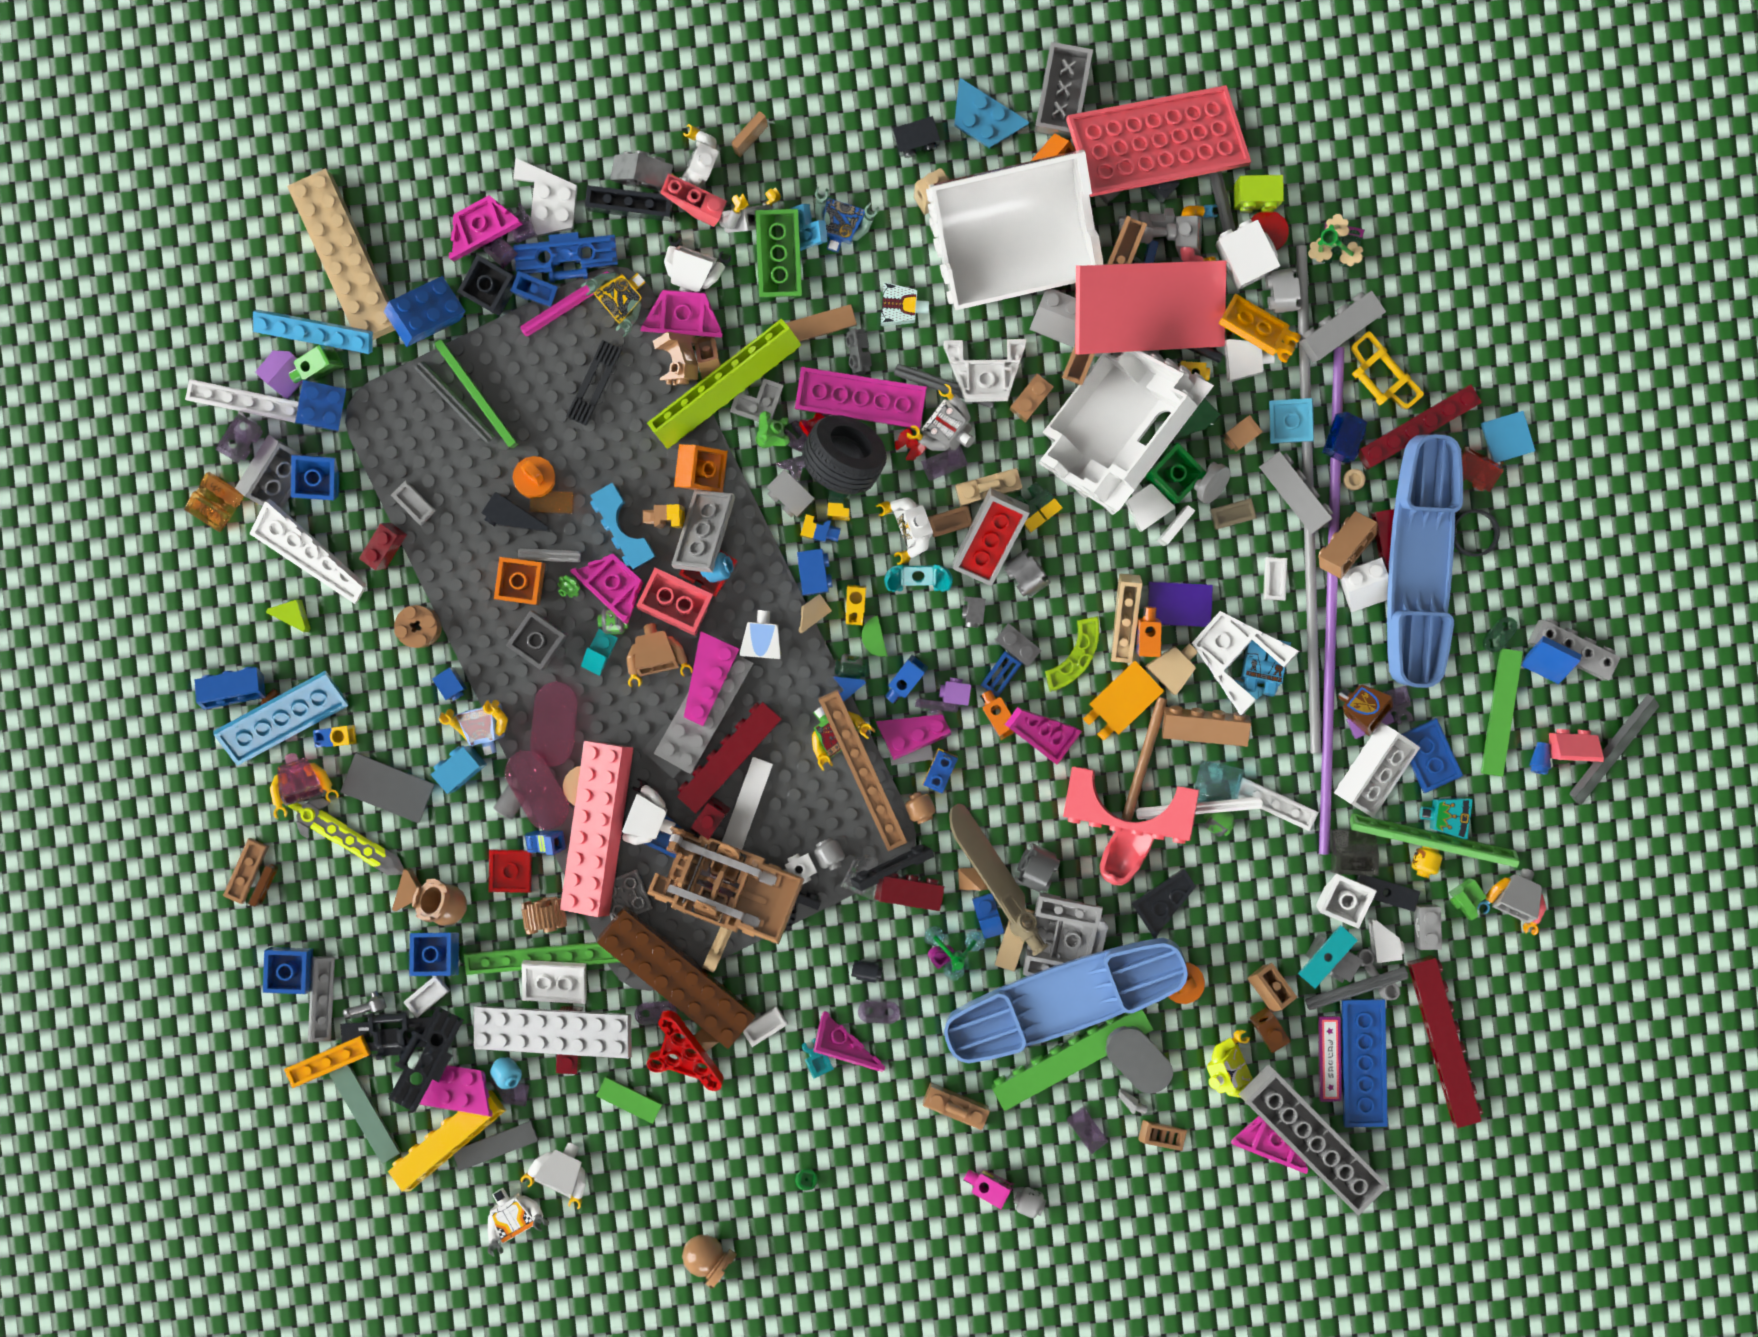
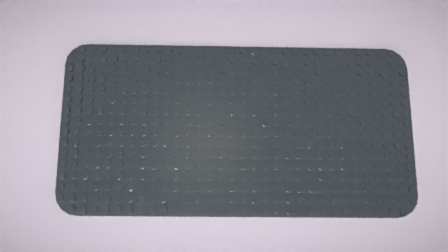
M608 266L588 273V279L581 277L558 288L551 306L581 288L583 283L592 280L606 271L609 273L615 272L618 275L623 274L627 280L636 273L628 268ZM646 281L645 284L636 290L642 297L640 300L642 306L638 319L625 337H623L625 334L624 329L620 328L616 331L619 323H617L597 297L592 295L528 337L523 334L520 328L521 325L550 307L531 301L446 343L519 443L514 449L508 447L437 348L369 381L357 390L347 406L345 424L349 438L390 522L407 534L402 542V546L435 613L440 619L443 630L481 707L484 706L487 700L491 704L493 700H498L501 703L502 711L508 717L505 735L498 739L524 794L527 796V800L542 831H563L566 849L555 854L564 876L575 806L564 795L563 782L570 770L581 766L584 741H597L633 747L622 828H624L637 793H640L632 789L633 786L640 787V781L637 780L639 778L646 781L648 786L660 795L666 805V814L684 831L694 834V837L697 838L700 836L693 832L691 827L713 797L730 807V811L711 837L720 842L723 841L752 758L756 757L772 763V769L742 850L766 859L765 864H773L781 867V870L786 869L785 864L789 863L788 858L798 853L800 857L809 853L817 873L810 876L811 880L802 885L800 892L806 894L808 891L817 894L821 904L819 909L816 910L796 902L794 905L796 908L794 924L860 892V890L852 886L850 880L856 876V873L863 870L868 871L911 851L916 841L913 821L910 820L905 803L869 730L866 732V736L869 739L862 735L859 738L907 843L890 851L887 850L842 750L830 758L833 763L832 767L829 762H826L823 765V771L818 765V759L812 745V734L815 731L814 727L820 724V721L813 712L821 707L818 698L836 690H839L840 693L843 691L833 678L842 677L817 624L815 623L801 634L799 632L801 608L806 602L714 415L712 414L710 418L703 421L693 431L689 432L668 449L647 424V422L698 384L697 380H690L689 384H678L675 386L673 382L672 385H666V381L660 380L662 376L670 371V364L673 361L669 352L655 349L653 344L655 339L665 333L640 331L657 301ZM604 340L621 348L622 352L587 426L566 417L591 366L601 341ZM420 362H425L495 435L491 442L486 443L416 371L415 367ZM599 364L582 401L590 402L606 369V365ZM679 444L699 445L728 451L723 493H732L735 496L720 550L736 559L738 563L717 597L712 596L696 636L637 609V603L654 568L662 570L700 589L703 585L698 581L695 584L679 575L682 569H675L671 565L683 528L672 527L671 522H666V525L661 529L654 527V524L647 525L643 523V510H654V505L680 504L685 507L686 519L694 490L674 487ZM531 456L542 457L548 460L555 471L556 480L554 487L548 494L539 498H527L520 494L513 481V472L517 464L524 458ZM405 480L436 510L422 526L391 496ZM614 483L625 501L619 513V525L622 531L630 538L647 539L657 558L636 570L629 567L642 580L643 585L629 619V628L625 629L623 634H612L619 639L599 676L581 667L587 647H590L598 629H602V627H598V615L602 614V610L606 606L578 579L577 582L580 589L577 597L561 596L559 594L561 588L558 586L560 576L568 575L576 578L570 572L571 569L583 568L588 566L589 562L601 560L610 554H614L624 563L622 559L624 553L621 548L617 550L611 540L614 537L612 532L605 530L601 523L603 519L601 513H596L590 504L593 500L590 495ZM497 492L549 526L551 530L550 532L506 527L498 524L494 527L484 520L486 516L481 512L493 494ZM520 548L581 552L580 562L535 561L546 564L540 605L494 599L499 557L518 559V550ZM758 610L770 611V624H777L779 626L781 659L741 656L754 664L693 772L699 765L704 767L709 762L706 759L714 749L718 752L723 746L720 742L728 734L732 736L737 731L735 728L736 724L742 718L747 720L751 715L749 710L757 702L759 704L765 702L783 719L695 814L677 797L680 794L678 791L679 787L685 781L690 783L694 776L681 770L673 779L642 752L669 719L672 721L689 692L692 677L690 668H683L684 677L680 673L681 664H678L679 668L641 676L642 684L638 686L637 679H632L633 686L630 687L628 680L631 675L628 673L627 655L631 646L635 644V638L645 635L644 625L654 623L656 624L657 632L665 631L667 636H673L682 645L688 659L687 664H690L693 669L701 631L741 650L747 623H757ZM529 611H535L569 635L545 670L538 669L506 646ZM850 696L843 702L847 711L858 714L862 718L852 696ZM556 837L554 838V845L558 846L559 841ZM828 838L837 840L845 854V859L841 861L842 866L832 871L829 868H821L814 855V850L817 848L816 844ZM620 841L615 878L638 869L645 889L648 892L655 873L668 877L675 858L645 844L634 845ZM740 854L741 856L744 857V861H745L746 858H747V856H746V855H743V854ZM710 866L708 871L702 870L700 875L710 877ZM796 866L797 873L803 872L802 866ZM698 879L697 884L703 887L713 889L714 884L708 881ZM736 881L735 884H733V883H730V884H729V885H731V886H733V887L739 889L740 884H738L737 881ZM720 887L719 893L727 895L729 903L730 898L734 897L735 893ZM648 895L653 908L638 914V916L702 968L720 927L683 913L680 910H675L671 908L672 903H664ZM584 915L597 941L598 936L612 921L610 915L603 917ZM738 930L737 933L732 931L720 960L762 940V938L756 935L752 937L742 933V930ZM621 962L608 963L621 982L634 989L654 990Z

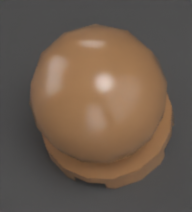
M427 879V882L422 887L418 886L416 888L412 907L416 909V917L423 921L435 922L440 926L454 925L462 919L467 911V900L464 892L452 884H445L437 879Z
M703 1234L696 1235L685 1244L682 1259L684 1267L697 1277H706L708 1280L705 1284L712 1289L725 1272L722 1269L725 1270L728 1264L733 1262L737 1254L731 1249L727 1253L723 1252L722 1245L716 1238Z

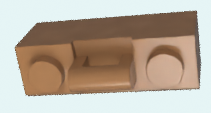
M930 1082L923 1099L924 1107L980 1130L983 1129L990 1112L989 1106Z

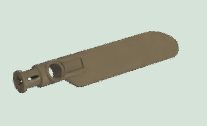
M963 804L953 806L950 809L949 820L954 838L1010 921L1011 932L1027 942L1033 951V956L1039 954L1049 945L1044 943L1038 934L1039 929L1036 927V917L1025 910V895L1015 882V879L968 809Z

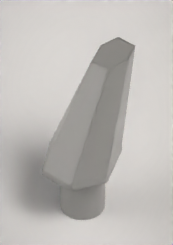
M1121 1088L1119 1089L1118 1097L1132 1114H1135L1136 1111L1146 1114L1148 1106L1138 1103L1139 1099H1136Z

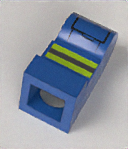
M532 831L525 834L527 852L555 855L566 849L563 831ZM556 837L559 841L558 846L554 845V838Z

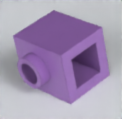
M950 678V682L945 681V685H941L939 697L943 698L945 703L968 706L971 685L963 684V679Z

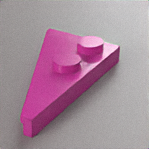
M824 1011L821 1015L813 1052L883 1072L885 1066L881 1061L864 1049L865 1046L853 1035H850L842 1025H838L830 1018L828 1012Z

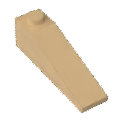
M1119 574L1111 661L1132 663L1142 589L1140 575Z

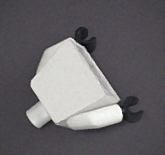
M670 235L668 238L670 246L667 249L664 263L667 274L671 277V283L680 286L679 291L700 292L702 289H708L719 279L725 266L731 261V255L728 260L721 258L724 251L719 253V262H716L717 258L682 247L680 236L676 243L672 242L673 235Z
M639 778L637 780L640 781V787L633 786L632 789L640 793H637L624 828H622L620 841L634 845L650 843L653 839L657 838L659 830L671 835V825H676V823L664 819L667 809L660 795L648 786L646 781Z

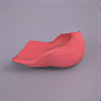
M1124 828L1122 832L1115 831L1104 850L1100 862V873L1105 881L1120 886L1128 883L1140 869L1154 841V838H1151L1152 834L1144 832L1143 836L1130 834L1131 830Z

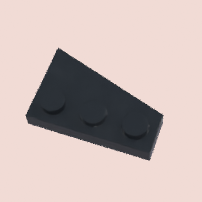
M1183 868L1131 902L1154 939L1196 888V885Z

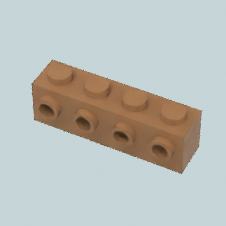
M1171 706L1164 709L1161 731L1164 739L1248 747L1251 720L1249 715L1245 713L1240 715L1238 712L1231 714L1225 713L1222 710H1213L1211 712L1204 711L1201 708L1183 709L1180 706Z

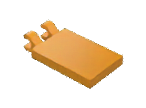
M1236 293L1218 323L1272 356L1277 353L1279 360L1284 363L1288 361L1295 350L1296 343L1301 338L1298 333L1289 330L1290 325Z
M1134 660L1089 703L1093 709L1083 720L1090 725L1100 716L1107 723L1097 733L1102 740H1105L1113 731L1119 735L1164 690Z

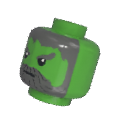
M605 607L602 610V614L598 615V627H602L605 634H623L625 629L629 628V622L627 624L623 623L608 607Z
M1229 811L1206 813L1203 815V818H1205L1204 827L1218 837L1227 836L1236 824L1234 822V815Z

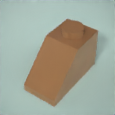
M696 337L697 344L695 345L702 380L721 366L715 337Z
M1249 415L1223 435L1226 438L1224 442L1230 450L1238 451L1263 431Z

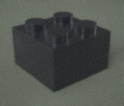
M477 255L457 292L488 311L501 316L513 294L510 290L516 275L489 259Z

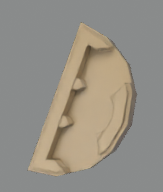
M581 766L570 770L563 782L564 795L574 806Z

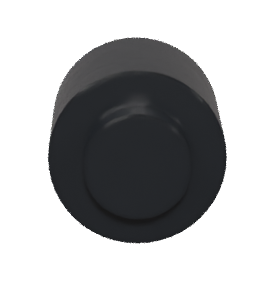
M865 959L854 960L851 976L856 977V980L876 983L877 979L881 980L883 967H880V962Z

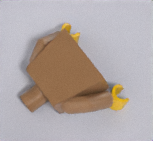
M654 623L644 625L645 635L635 638V644L631 646L627 655L628 673L631 675L628 680L630 687L633 686L632 679H637L638 686L642 684L641 676L679 668L678 664H681L680 673L682 676L685 677L682 672L685 667H689L691 673L693 672L692 666L687 664L688 659L682 645L673 636H667L665 631L657 632L656 624Z

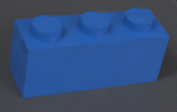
M249 666L240 671H224L219 675H204L202 678L194 679L196 703L203 710L266 698L264 674L257 667Z

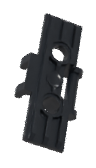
M437 1006L423 1034L412 1031V1037L399 1062L396 1061L395 1066L403 1069L388 1098L389 1100L416 1112L432 1079L439 1082L445 1068L452 1059L453 1055L447 1053L464 1019ZM438 1033L442 1036L443 1041L439 1046L431 1044L430 1039L433 1034ZM421 1039L426 1042L423 1047L424 1050L417 1063L411 1069L406 1065ZM414 1072H419L422 1075V1081L417 1085L410 1082V1076Z
M408 1010L394 1014L375 1015L374 1013H369L368 1022L340 1024L341 1042L344 1043L363 1035L369 1050L377 1051L376 1060H384L385 1056L399 1055L400 1059L411 1039L408 1036V1029L415 1027L419 1034L422 1035L431 1017L409 1018ZM402 1021V1027L378 1028V1023ZM367 1031L373 1034L374 1042L366 1039ZM438 1033L433 1034L430 1039L431 1044L439 1046L443 1041L442 1036ZM420 1039L416 1048L424 1047L426 1042Z

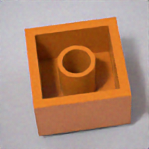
M499 557L494 599L540 605L546 564Z

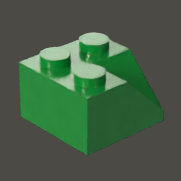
M1175 443L1165 449L1144 478L1150 484L1152 483L1172 504H1176L1193 489L1195 483L1202 479L1207 472L1179 443Z

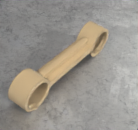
M720 927L702 968L713 973L715 972L732 930Z

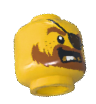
M1424 846L1416 849L1411 864L1412 868L1417 871L1416 875L1429 878L1430 875H1436L1439 872L1442 855L1438 853V849Z

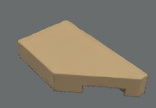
M820 594L802 606L800 634L832 611Z

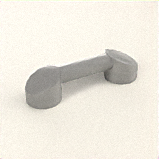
M1369 949L1360 950L1356 955L1363 960L1360 967H1364L1371 977L1380 975L1372 965L1375 960L1374 953ZM1395 983L1381 987L1378 990L1380 996L1386 1000H1395L1400 995V989Z

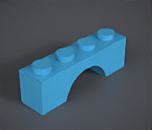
M614 483L590 495L593 499L590 504L596 513H601L603 517L601 523L606 531L610 530L614 537L611 540L617 550L621 548L624 553L622 559L628 568L632 567L633 570H636L657 558L647 539L630 538L622 531L619 525V513L625 501Z

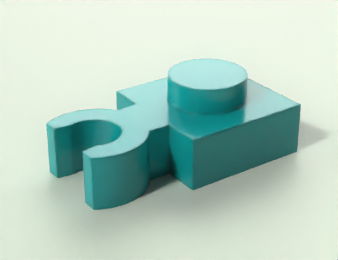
M816 1038L812 1039V1043L814 1044V1046ZM806 1043L802 1044L803 1051L810 1056L805 1059V1062L813 1079L833 1070L828 1056L813 1052L814 1047L809 1049Z

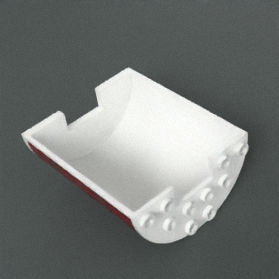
M1083 149L929 185V189H926L928 202H930L928 204L931 217L929 219L930 227L934 237H937L933 239L934 247L938 258L941 257L943 265H940V270L944 283L949 288V291L946 292L948 303L953 304L955 310L1076 283L1077 265H1104L1099 235L1094 227L1089 194H1092L1086 154Z

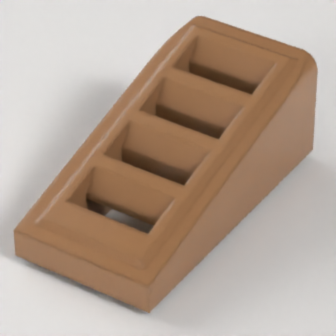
M1143 1120L1139 1141L1148 1145L1183 1151L1187 1130ZM1158 1129H1160L1159 1139L1156 1140ZM1169 1131L1167 1142H1165L1166 1133ZM1178 1133L1176 1143L1172 1144L1174 1134Z

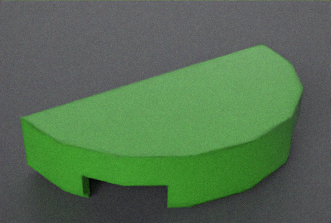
M877 615L870 618L864 625L862 642L871 654L882 657L887 656Z

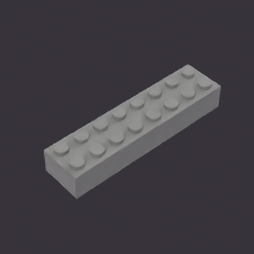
M1269 1064L1238 1094L1358 1216L1388 1187L1380 1176Z

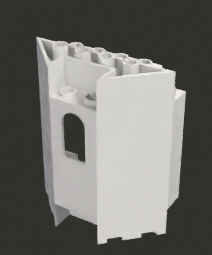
M1148 351L1122 352L1120 356L1115 353L1113 355L1103 353L1087 373L1083 385L1077 386L1043 431L1053 444L1039 461V464L1053 472L1066 485L1073 487L1085 499L1087 497L1091 498L1113 515L1127 501L1214 385L1205 381L1196 372L1191 374L1182 365L1177 367L1176 363L1169 358L1164 360L1155 351L1152 353ZM1164 412H1171L1146 446L1141 444L1139 441L1156 418Z

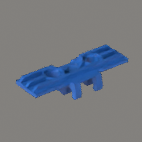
M574 232L549 235V242L513 245L516 273L517 271L525 274L549 272L550 283L562 279L581 277L588 279V268L618 265L615 235L580 238V233ZM590 247L593 251L592 256L587 259L583 258L582 249ZM543 251L550 253V260L546 263L539 261V255ZM576 261V263H581L582 269L554 271V266L560 265L561 262Z

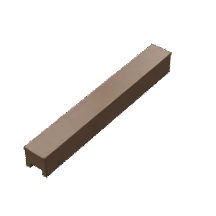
M1126 216L1107 264L1132 263L1147 223ZM1074 345L1062 378L1083 385L1095 354H1075Z

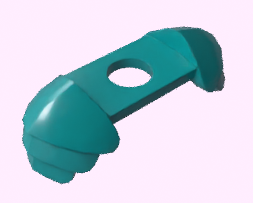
M935 564L934 566L897 565L890 568L884 578L888 591L892 592L902 591L903 586L933 585L934 591L940 590L944 592L950 589L953 580L947 568ZM915 571H921L925 576L921 580H915L912 574Z

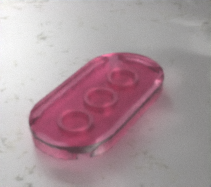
M551 682L544 685L537 692L534 701L530 749L533 757L545 766H558L564 763L573 752L578 700L575 692L565 683Z
M520 751L512 755L505 768V778L529 821L537 828L543 830L559 827L568 816L569 804L545 760L539 754L532 751Z

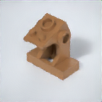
M666 332L653 341L655 349L669 352L673 361L670 364V371L662 376L660 380L666 381V385H672L673 382L675 386L678 384H689L690 380H698V363L692 346L697 344L695 336Z

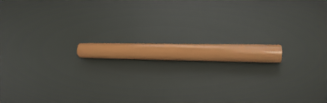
M1158 697L1121 817L1123 819L1132 821L1167 699Z

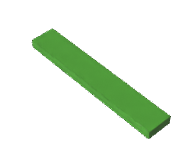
M441 339L435 343L436 348L508 447L514 449L519 443L447 344Z
M1500 648L1480 772L1482 774L1501 777L1504 775L1523 651Z

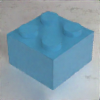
M470 745L456 747L450 753L451 757L449 759L441 760L433 767L435 771L430 775L447 794L457 791L487 765Z

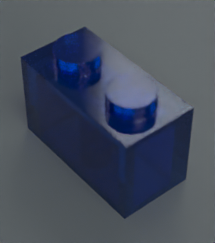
M1348 412L1335 414L1322 453L1342 463L1354 461L1359 454L1360 442L1366 433L1367 421Z

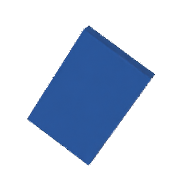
M1437 718L1401 734L1420 747L1410 765L1423 793L1432 791L1463 776Z

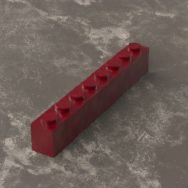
M1432 955L1408 961L1407 965L1451 1122L1456 1128L1482 1122L1480 1116L1483 1114L1482 1107L1479 1102H1476L1475 1094H1477V1089L1474 1082L1470 1081L1469 1074H1471V1068L1468 1061L1465 1062L1463 1056L1466 1050L1463 1042L1459 1041L1457 1033H1460L1457 1021L1453 1020L1452 1013H1454V1007L1451 1000L1448 1001L1446 995L1449 990L1446 981L1442 980L1440 972H1443L1441 962Z

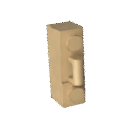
M1017 468L955 485L960 507L984 501L990 488L1003 494L1022 490Z

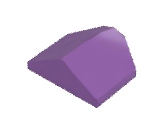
M273 350L255 371L265 383L286 399L292 396L303 381L301 380L295 384L289 376V372L296 369L294 361L298 359L289 351Z

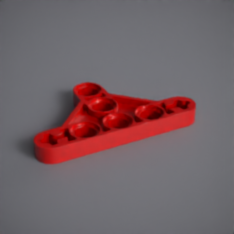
M671 1010L662 1012L658 1025L665 1033L662 1048L650 1053L646 1063L647 1068L656 1073L672 1070L699 1079L704 1087L710 1091L720 1090L724 1076L676 1012ZM675 1034H682L685 1038H678ZM687 1049H693L696 1053H690ZM675 1054L679 1059H673L669 1055ZM652 1060H658L662 1064H655ZM698 1064H705L708 1068H701Z

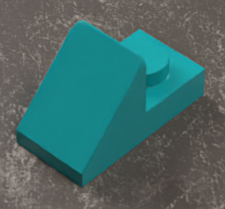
M598 629L590 647L586 649L581 667L600 676L619 638L612 634H605L602 629Z

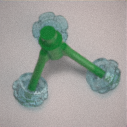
M929 927L925 931V943L931 946L939 945L951 958V961L945 964L943 972L946 977L953 981L963 976L964 960L971 950L978 951L985 946L983 935L980 932L971 931L966 935V950L963 953H953L942 942L944 934L940 927Z

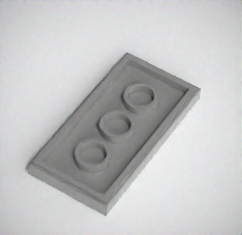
M694 490L671 564L673 568L713 573L715 561L719 554L734 504V494Z

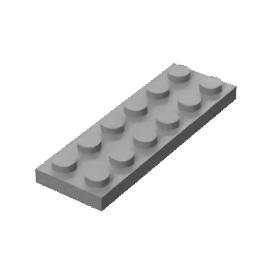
M737 654L704 726L684 718L687 694L654 754L692 774L754 663Z

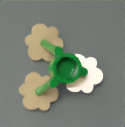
M1335 214L1332 219L1327 220L1326 224L1328 226L1322 232L1321 238L1310 244L1311 249L1308 255L1312 259L1316 258L1317 262H1322L1323 259L1329 260L1332 257L1331 249L1338 246L1342 249L1343 253L1340 256V261L1344 264L1347 263L1348 266H1353L1354 263L1362 261L1363 256L1361 253L1363 248L1358 246L1356 242H1351L1346 247L1340 241L1341 236H1346L1349 233V228L1347 227L1349 221L1343 219L1341 214Z

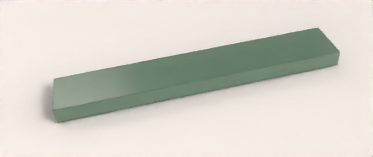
M337 1043V1044H335L334 1046H332V1047H330V1048H328V1049H331V1048H333V1047H335V1046H337V1045H339V1044ZM348 1064L329 1072L330 1077L381 1164L400 1154L401 1150L351 1065Z

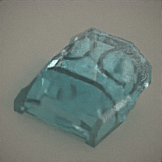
M1201 760L1195 789L1200 790L1198 803L1238 799L1245 769Z

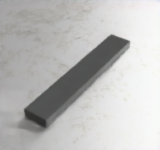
M1649 694L1646 695L1602 751L1604 762L1594 761L1570 792V796L1575 802L1582 805L1657 710L1659 704L1654 697Z

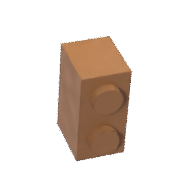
M1036 374L1009 410L1026 423L1051 392L1053 386Z
M1273 963L1261 966L1247 977L1271 1012L1284 1009L1297 998Z

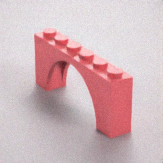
M1073 766L1063 817H1067L1068 822L1080 824L1082 820L1089 822V826L1101 828L1103 824L1110 826V830L1122 832L1124 828L1131 830L1130 834L1143 836L1145 832L1152 834L1151 838L1164 840L1166 836L1173 838L1172 842L1185 844L1186 841L1191 840L1200 790L1177 786L1172 802L1160 815L1147 821H1127L1113 815L1102 804L1095 787V770Z

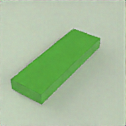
M608 1076L605 1077L596 1095L652 1124L662 1106V1103Z

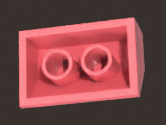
M654 568L637 603V609L696 636L713 594Z

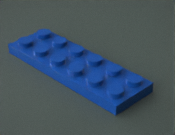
M1385 999L1341 1000L1344 1127H1388Z

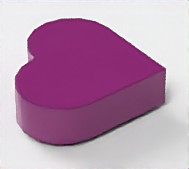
M946 945L951 952H955L952 946ZM935 946L928 952V957L937 969L951 961V958L940 946Z

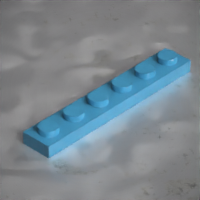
M258 309L253 311V332L366 354L373 352V331Z

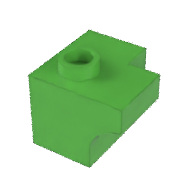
M1471 878L1449 892L1452 896L1450 901L1457 910L1460 908L1469 920H1474L1479 916L1477 907L1481 901L1487 898L1477 882Z

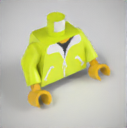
M1236 1030L1234 1038L1231 1039L1229 1037L1216 1045L1213 1050L1212 1060L1207 1065L1211 1076L1209 1079L1210 1087L1216 1089L1219 1093L1226 1092L1227 1095L1240 1098L1238 1094L1253 1080L1240 1048L1236 1044L1238 1042H1249L1250 1037L1241 1039V1035L1246 1032L1244 1030Z

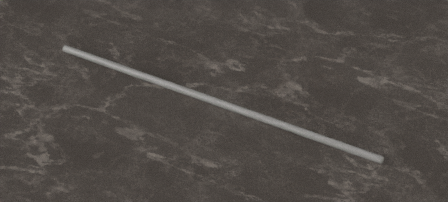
M1306 245L1296 246L1297 278L1299 279L1301 298L1298 299V305L1300 304L1301 309L1298 310V334L1301 336L1300 340L1304 338L1302 334L1309 330ZM1299 344L1300 399L1311 398L1310 359ZM1302 442V473L1307 479L1304 483L1308 488L1314 487L1312 442ZM1304 525L1310 753H1321L1315 533L1312 535Z

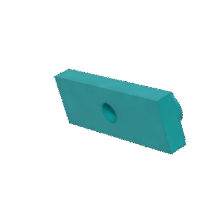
M1340 925L1298 974L1316 989L1358 940ZM1330 953V958L1325 960V954Z

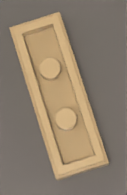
M1025 908L1026 912L1034 913L1033 910ZM1009 920L994 965L1015 972L1024 941L1020 936H1016L1011 932Z

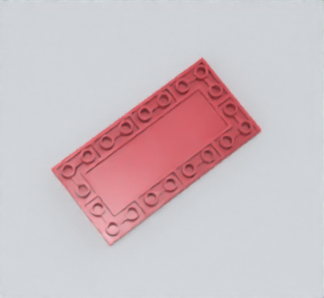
M1227 261L1077 265L1075 354L1225 346V327L1218 323L1226 308Z

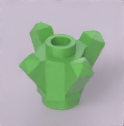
M763 411L759 417V429L755 437L756 443L762 448L788 445L790 440L788 435L784 434V427L789 424V419L783 417L780 421L772 420L770 418L771 414Z

